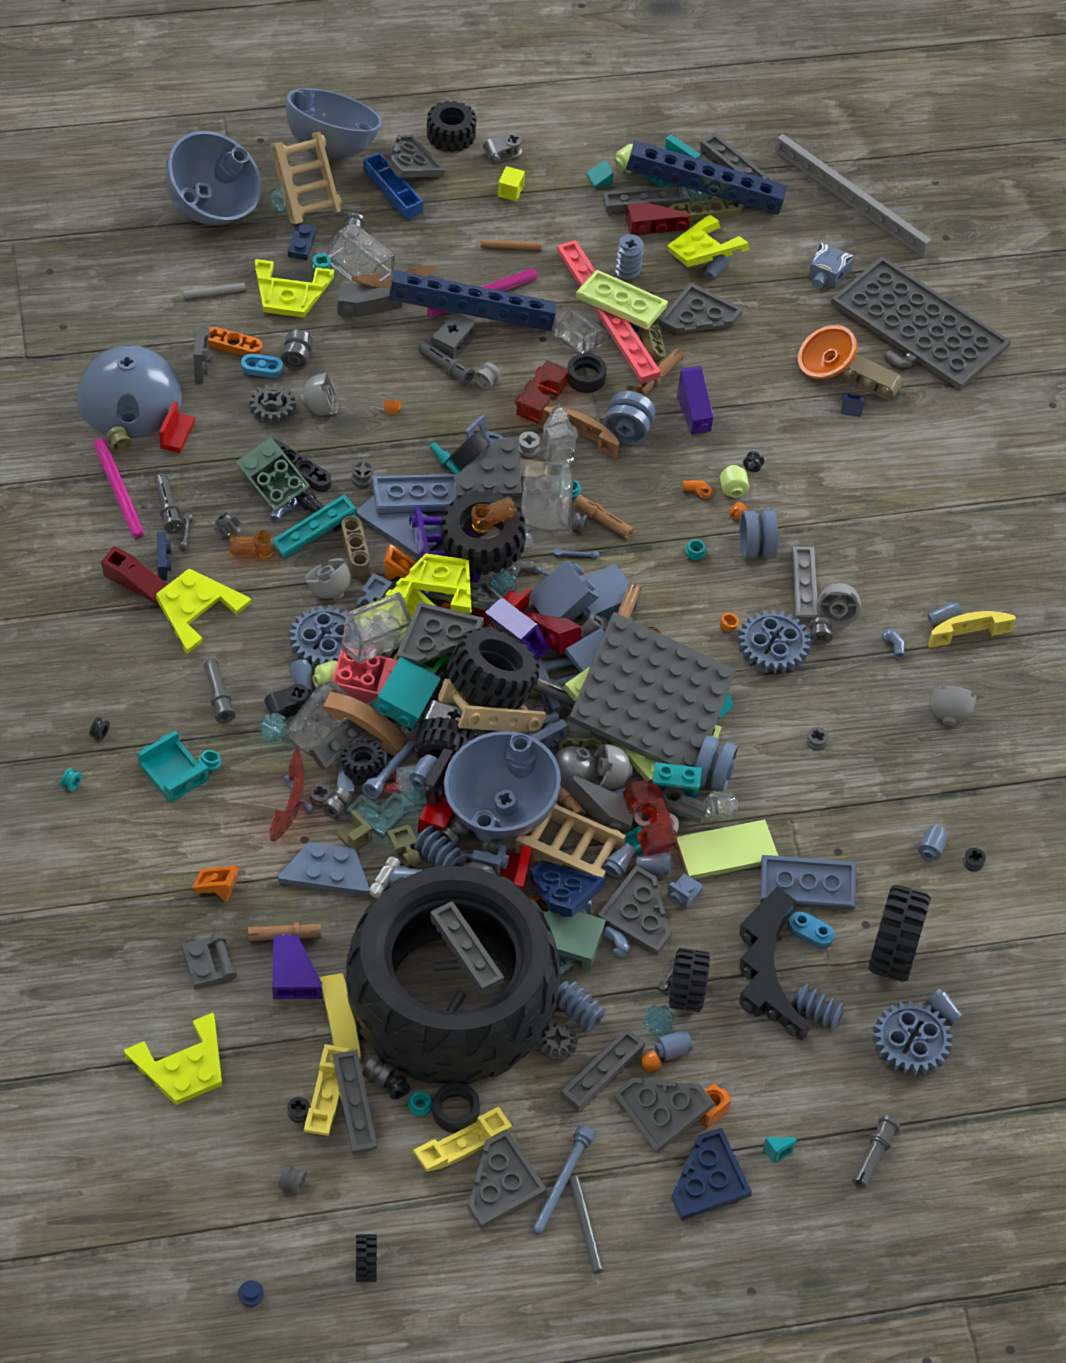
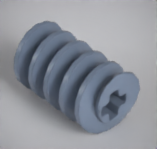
M624 235L619 239L615 273L624 280L635 279L641 273L644 243L636 235Z
M429 826L420 833L415 842V850L421 853L424 858H428L431 864L443 867H462L468 855L462 854L458 857L461 849L456 848L453 850L454 843L446 844L447 837L443 836L440 838V831L437 830L432 833L434 827Z
M568 981L562 983L558 989L556 1004H558L561 1010H565L569 1017L573 1016V1020L576 1023L580 1022V1027L590 1032L602 1020L606 1007L603 1006L597 1010L599 1001L595 1000L590 1004L589 1002L592 998L590 994L583 998L585 989L580 988L578 991H575L578 985L577 982H573L568 985Z
M808 983L802 988L800 987L792 999L791 1005L793 1007L797 1005L796 1011L799 1014L806 1009V1018H810L814 1014V1022L816 1023L823 1018L822 1026L827 1027L831 1024V1031H834L842 1018L844 1002L841 1001L835 1006V997H832L827 1002L825 1001V992L819 997L817 996L818 988H814L809 992Z

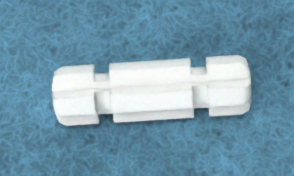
M394 857L388 858L385 863L386 866H383L375 879L376 882L369 889V894L372 897L378 899L384 893L383 890L390 883L389 875L391 870L398 866L400 867L399 859Z

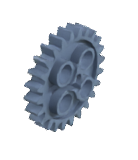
M319 605L318 611L310 607L309 614L303 611L302 617L297 616L296 623L291 624L292 630H289V639L292 653H297V659L303 658L308 663L312 662V668L317 664H323L332 660L338 662L342 647L360 651V644H362L360 622H354V615L348 617V610L340 613V607L332 610L331 605H328L327 610H324L322 605Z
M774 609L771 614L763 610L762 616L756 612L754 618L749 616L747 622H743L742 629L739 630V651L743 652V659L749 658V665L756 663V669L758 670L762 666L765 673L772 669L773 673L776 674L777 669H780L784 674L787 667L793 671L794 666L800 667L801 662L805 661L807 654H809L811 639H809V632L805 631L806 625H799V618L794 621L791 620L792 614L785 617L784 611L777 615ZM780 629H783V630L779 633V638H777L778 632L780 631ZM770 645H772L771 650L768 654H766V652H768Z
M910 1000L906 1007L901 1001L898 1004V1008L890 1005L889 1012L883 1010L881 1017L878 1016L877 1025L874 1026L873 1032L875 1034L872 1041L877 1042L874 1049L881 1050L880 1059L887 1057L886 1066L893 1063L895 1064L894 1071L901 1067L903 1068L904 1075L907 1074L908 1070H912L914 1076L917 1075L918 1070H921L923 1075H926L928 1068L935 1072L937 1065L942 1067L944 1059H948L953 1045L951 1044L953 1035L949 1034L951 1027L944 1026L946 1018L938 1019L939 1011L932 1014L930 1012L931 1006L929 1005L926 1009H923L921 1002L918 1003L917 1007L913 1006ZM903 1022H909L911 1025H906ZM918 1023H923L917 1036L913 1039L907 1054H903L902 1052L906 1048L908 1040L911 1039ZM925 1033H930L933 1036H927ZM892 1040H897L900 1044L894 1043ZM914 1051L921 1052L923 1055H918Z

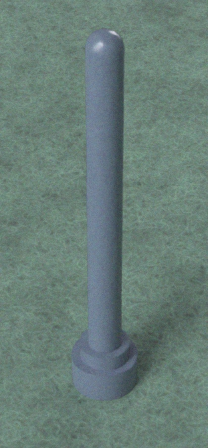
M417 740L408 741L376 778H370L362 786V791L366 797L376 799L382 793L383 783L413 751Z
M584 1125L577 1127L574 1133L575 1144L533 1227L535 1233L540 1234L543 1232L583 1149L592 1144L596 1133L591 1128Z

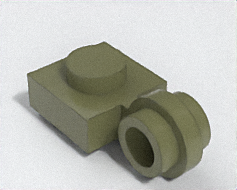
M410 825L387 831V837L395 854L405 852L402 854L405 866L417 867L421 860L418 851L412 850L415 848L417 839Z

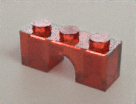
M546 360L542 367L539 366L533 380L527 382L525 391L516 398V415L539 424L543 419V409L549 407V396L544 394L548 393L558 397L568 384L569 369L549 360Z
M653 779L631 782L622 792L629 814L642 813L650 822L637 834L644 856L669 852L678 843L677 833L672 827L670 814L662 799L660 787L653 784Z

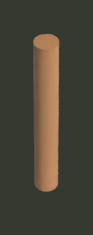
M481 239V248L541 251L542 242Z

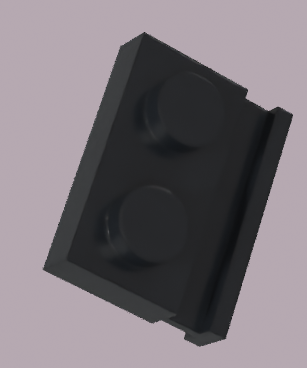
M443 749L425 782L427 786V803L429 805L437 806L440 799H443L446 795L444 780L448 764L453 758L451 757L453 754L452 750Z

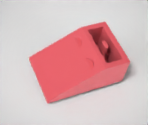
M342 647L331 685L367 704V702L378 697L398 660Z

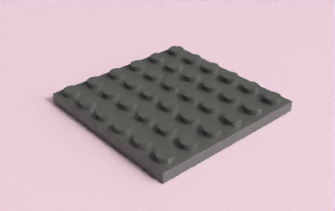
M613 612L567 721L657 763L695 767L706 736L712 735L736 669Z

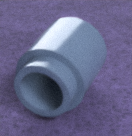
M425 755L419 759L409 776L412 785L416 789L426 790L425 782L438 760L436 757Z
M931 825L926 829L918 848L919 853L924 859L932 861L941 857L947 842V831L939 825Z
M678 1031L658 1037L657 1043L654 1045L657 1056L659 1058L662 1057L664 1061L687 1055L689 1051L693 1050L692 1040L687 1031L683 1033Z

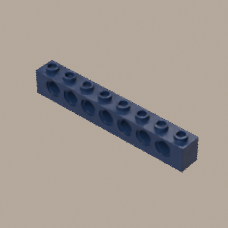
M634 140L626 170L777 215H779L784 202L787 185L636 140Z
M393 270L389 300L552 331L556 315L555 301Z

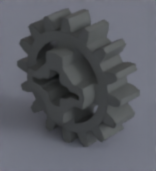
M275 383L272 387L265 384V389L258 387L257 393L252 392V398L249 399L250 412L254 414V418H261V423L267 420L269 425H272L273 421L281 424L282 419L288 421V416H293L294 410H296L295 395H291L290 389L285 391L284 385L277 388Z

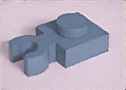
M373 573L362 589V594L365 596L357 600V607L361 609L364 604L370 605L385 599L386 592L393 587L392 582Z

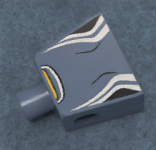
M819 242L809 272V278L813 280V286L818 289L823 288L824 285L832 288L836 287L851 272L855 256Z

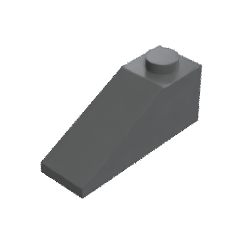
M342 282L338 296V315L361 317L401 308L403 303L389 300L390 288Z
M576 775L573 776L566 787L571 796L599 824L625 834L632 824L638 803Z

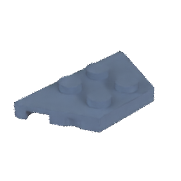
M308 842L278 876V883L369 896V886L355 848Z

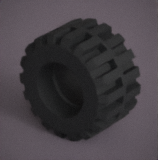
M448 100L444 101V103L439 102L437 106L431 107L427 116V139L431 145H435V148L442 149L445 152L463 151V148L467 149L469 145L474 143L476 137V116L474 110H471L469 105L465 106L463 102L458 103L454 100L449 102Z
M447 717L430 718L421 727L414 753L417 759L425 755H432L439 759L445 748L453 751L451 756L453 757L462 746L477 738V736L474 735L472 729L459 728V721Z
M679 947L675 956L671 980L670 1008L700 1012L702 1010L710 966L709 952Z

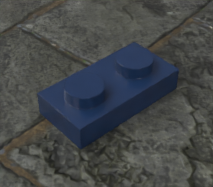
M302 223L296 224L288 248V257L308 261L317 233V226Z
M157 532L158 577L162 580H168L167 571H172L171 558H167V554H171V540H166V532Z

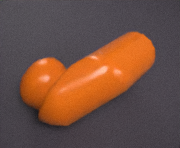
M683 481L682 483L683 491H694L704 499H708L712 495L711 487L704 481Z

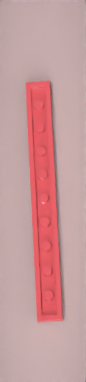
M576 240L557 245L558 254L579 287H581L595 272V269ZM592 305L639 381L644 383L660 378L661 371L630 323Z

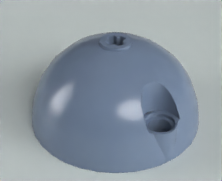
M301 88L292 90L287 95L286 116L291 133L299 143L313 140V132H321V135H324L326 139L325 151L328 159H345L362 152L378 135L382 126V120L374 110L357 100L338 93L320 89ZM315 148L307 149L309 152L317 156Z
M196 131L186 134L174 144L167 158L165 181L168 193L174 202L175 209L181 214H186L191 220L209 226L227 225L239 221L248 215L256 207L260 199L262 182L257 165L240 144L225 135L212 131Z
M132 344L112 347L96 356L86 367L78 385L77 402L81 415L92 427L106 434L110 429L117 426L124 427L129 437L151 434L160 430L173 401L178 402V411L182 404L180 381L167 360L151 349Z
M492 732L469 741L453 756L445 773V794L456 817L475 832L480 840L516 838L536 829L551 813L559 796L560 769L552 752L537 739L519 732Z

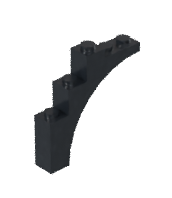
M777 886L740 925L739 935L746 944L753 946L740 958L739 969L746 978L753 980L740 992L739 1003L744 1011L749 1014L752 1013L756 1017L765 1012L770 1020L780 1023L792 1037L796 1036L802 1041L808 1034L809 1023L794 1009L786 998L778 981L774 963L776 940L783 925L794 912L796 900Z

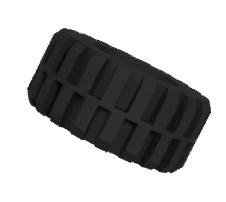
M474 490L471 494H462L459 500L457 498L454 499L443 512L441 536L444 553L447 557L469 560V571L471 574H477V572L482 573V575H489V572L499 573L502 568L507 569L512 566V561L517 562L521 557V553L524 552L526 542L524 513H522L521 507L514 503L512 498L509 496L504 497V494L496 491V493H492V490H485V492ZM481 525L494 526L501 530L498 535L488 539H475L466 535V532Z
M485 628L472 629L463 634L447 666L451 683H454L455 689L461 692L463 697L467 700H472L478 706L482 705L490 708L517 709L523 706L540 674L535 655L528 651V647L524 643L521 644L517 638L510 637L502 631L497 632L496 629L492 628L488 630Z
M900 885L891 886L868 966L871 973L901 982L908 981L931 900L927 893Z

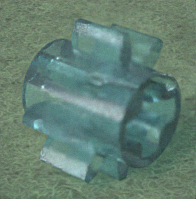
M501 570V572L492 575L490 583L491 587L504 597L510 590L515 592L517 586L515 582L517 579L512 572L508 573L507 570Z
M277 712L265 715L259 726V729L264 732L262 737L270 742L272 740L276 741V739L281 740L288 730V725L284 722L286 717Z
M654 1004L645 1011L647 1014L645 1015L644 1024L652 1034L661 1033L664 1036L672 1030L671 1025L673 1024L674 1016L666 1006L657 1007Z

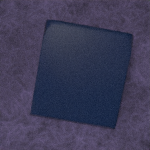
M844 393L841 413L861 417L864 396Z

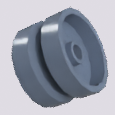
M622 391L612 397L603 420V425L613 433L619 443L637 445L647 438L656 410L653 403L642 394Z
M773 509L761 510L759 516L754 510H743L741 512L739 535L743 558H755L759 551L763 558L776 556L778 549V524Z
M707 735L695 767L701 768L700 786L704 787L712 775L711 789L724 793L735 767L738 745L726 742L718 754L719 739Z

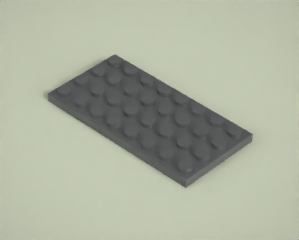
M883 256L870 265L831 300L833 306L903 353L914 354L918 363L958 390L963 389L1002 354L1011 343L1009 339Z

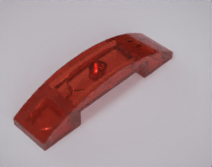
M294 749L289 766V779L295 781L286 811H275L270 827V841L275 842L287 831L294 821L302 802L304 769L299 749Z

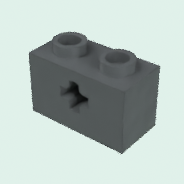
M453 313L450 318L445 319L443 326L433 333L431 338L432 346L450 358L456 359L475 337L476 322L459 313Z

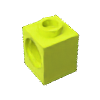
M506 166L498 182V197L517 201L524 187L525 171Z

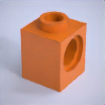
M715 1083L707 1088L706 1092L718 1106L712 1108L699 1119L706 1128H709L728 1113L731 1104L729 1094L723 1088L720 1089Z

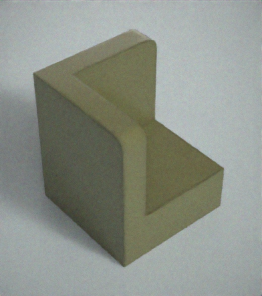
M354 810L351 812V822L338 830L337 836L347 847L355 848L357 851L372 841V827Z

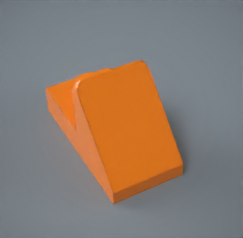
M390 544L387 547L384 559L385 578L389 581L397 576L405 578L410 573L409 570L417 562Z
M236 865L203 868L200 870L192 888L197 894L215 892L224 902H227L235 887L239 868Z

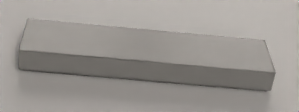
M792 546L795 620L799 618L800 621H811L814 618H818L816 610L818 601L814 547Z

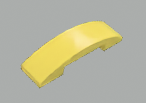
M981 611L953 617L931 631L928 646L932 648L948 645L951 642L952 636L986 629L989 630L991 636L1012 632L1016 621L1015 615L994 611Z
M343 973L319 977L322 982V998L325 1002L333 1046L349 1048V1051L357 1050L360 1061L361 1053L355 1020L348 1003V993Z
M324 1045L311 1107L308 1110L304 1132L329 1136L340 1098L334 1065L332 1063V1054L347 1052L349 1048Z
M497 1107L477 1117L476 1123L438 1142L436 1139H433L414 1149L413 1153L426 1172L438 1170L482 1150L486 1140L505 1130L509 1131L512 1125L501 1109Z

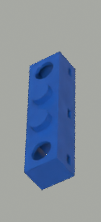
M381 152L363 159V171L405 220L423 213V200L403 178L397 177L394 174V171L388 166L389 161Z

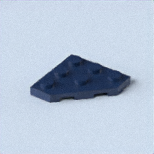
M541 860L531 869L530 878L551 912L558 913L563 917L572 918L605 887V878L545 860Z
M722 1127L698 1136L677 1186L672 1193L671 1199L681 1220L751 1197L752 1191Z

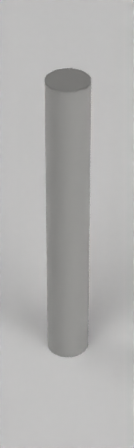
M245 283L183 291L184 299L241 292L245 291Z

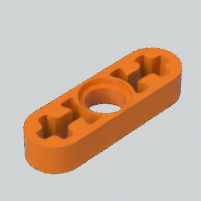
M209 327V347L240 356L247 354L262 355L263 348L260 339L218 327ZM231 340L239 342L237 345L228 344Z

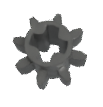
M225 512L215 520L217 526L214 529L221 539L225 536L228 539H232L241 531L239 525L242 523L235 513L230 516L228 512Z

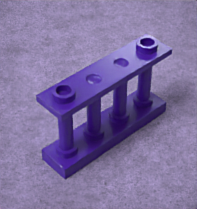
M415 506L413 514L409 516V526L413 528L419 560L426 553L446 556L444 551H429L428 543H442L441 534H425L424 526H441L442 517H422L420 506ZM470 529L466 532V535L473 538L472 530ZM470 573V582H479L481 573Z

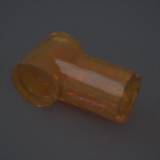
M506 497L490 505L478 504L474 506L471 512L473 529L478 533H487L491 530L492 525L515 516L516 509L511 498Z
M260 530L255 535L230 536L231 555L256 554L261 559H268L274 555L273 535L267 530Z

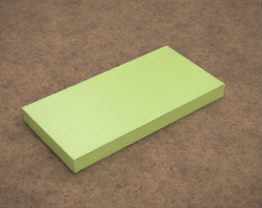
M596 270L577 290L575 297L644 329H648L668 305V301L599 270Z
M765 820L678 836L675 840L685 872L693 879L761 866L762 855L778 856Z

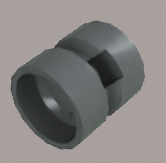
M297 329L287 334L285 347L281 354V360L286 367L295 370L306 367L313 345V338L309 333Z

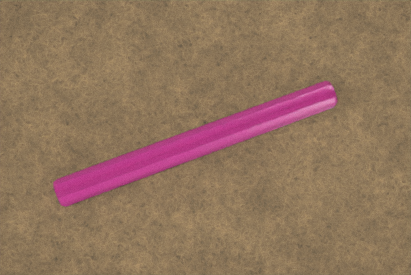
M534 268L482 287L506 291L536 280L537 272ZM427 307V314L430 318L449 312Z
M104 438L96 439L94 447L134 539L142 538L144 530Z

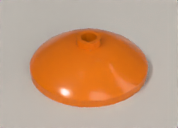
M830 325L816 330L806 338L800 347L798 364L805 375L814 379H827L840 374L852 363L856 356L858 346L856 337L852 331L840 325Z

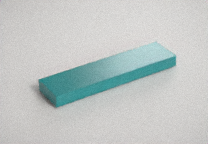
M344 494L272 539V544L283 559L341 524L344 518L355 515L357 509Z

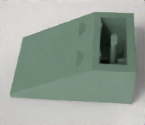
M269 437L236 461L238 470L274 512L310 487L272 437Z

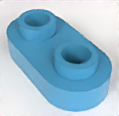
M247 354L241 359V369L248 375L276 378L283 373V362L281 359L273 356Z
M796 912L790 917L788 928L796 937L818 948H827L832 944L834 930L830 925L805 912Z

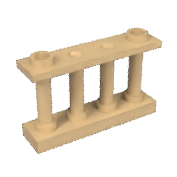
M313 132V140L287 147L283 145V142L270 144L291 224L303 222L302 217H304V214L331 207L332 212L341 211L342 201L336 193L325 151L326 139L324 135H321V132ZM311 148L316 149L318 160L292 167L288 165L287 157L289 154ZM321 168L323 180L301 186L293 184L292 177H294V174ZM326 187L327 200L305 206L299 205L297 199L299 194Z
M450 679L444 680L438 696V700L441 703L457 704L463 712L458 723L459 728L537 733L541 730L547 715L541 711H529L525 705L517 709L478 706L472 700H467L463 697V694L455 689L454 683H451Z
M555 804L549 816L532 831L530 836L522 835L516 839L515 853L521 855L522 846L532 847L531 860L537 863L545 860L605 878L606 871L602 870L605 860L609 857L613 848L619 850L625 844L626 835ZM550 820L561 824L562 827L551 845L538 841ZM572 829L584 835L573 854L569 855L559 849ZM593 838L605 845L594 864H589L580 859Z

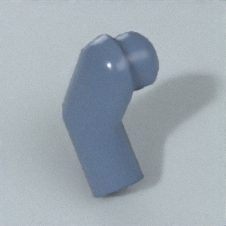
M607 926L602 936L615 943L616 947L613 950L615 955L621 958L625 957L626 952H629L630 949L626 936Z

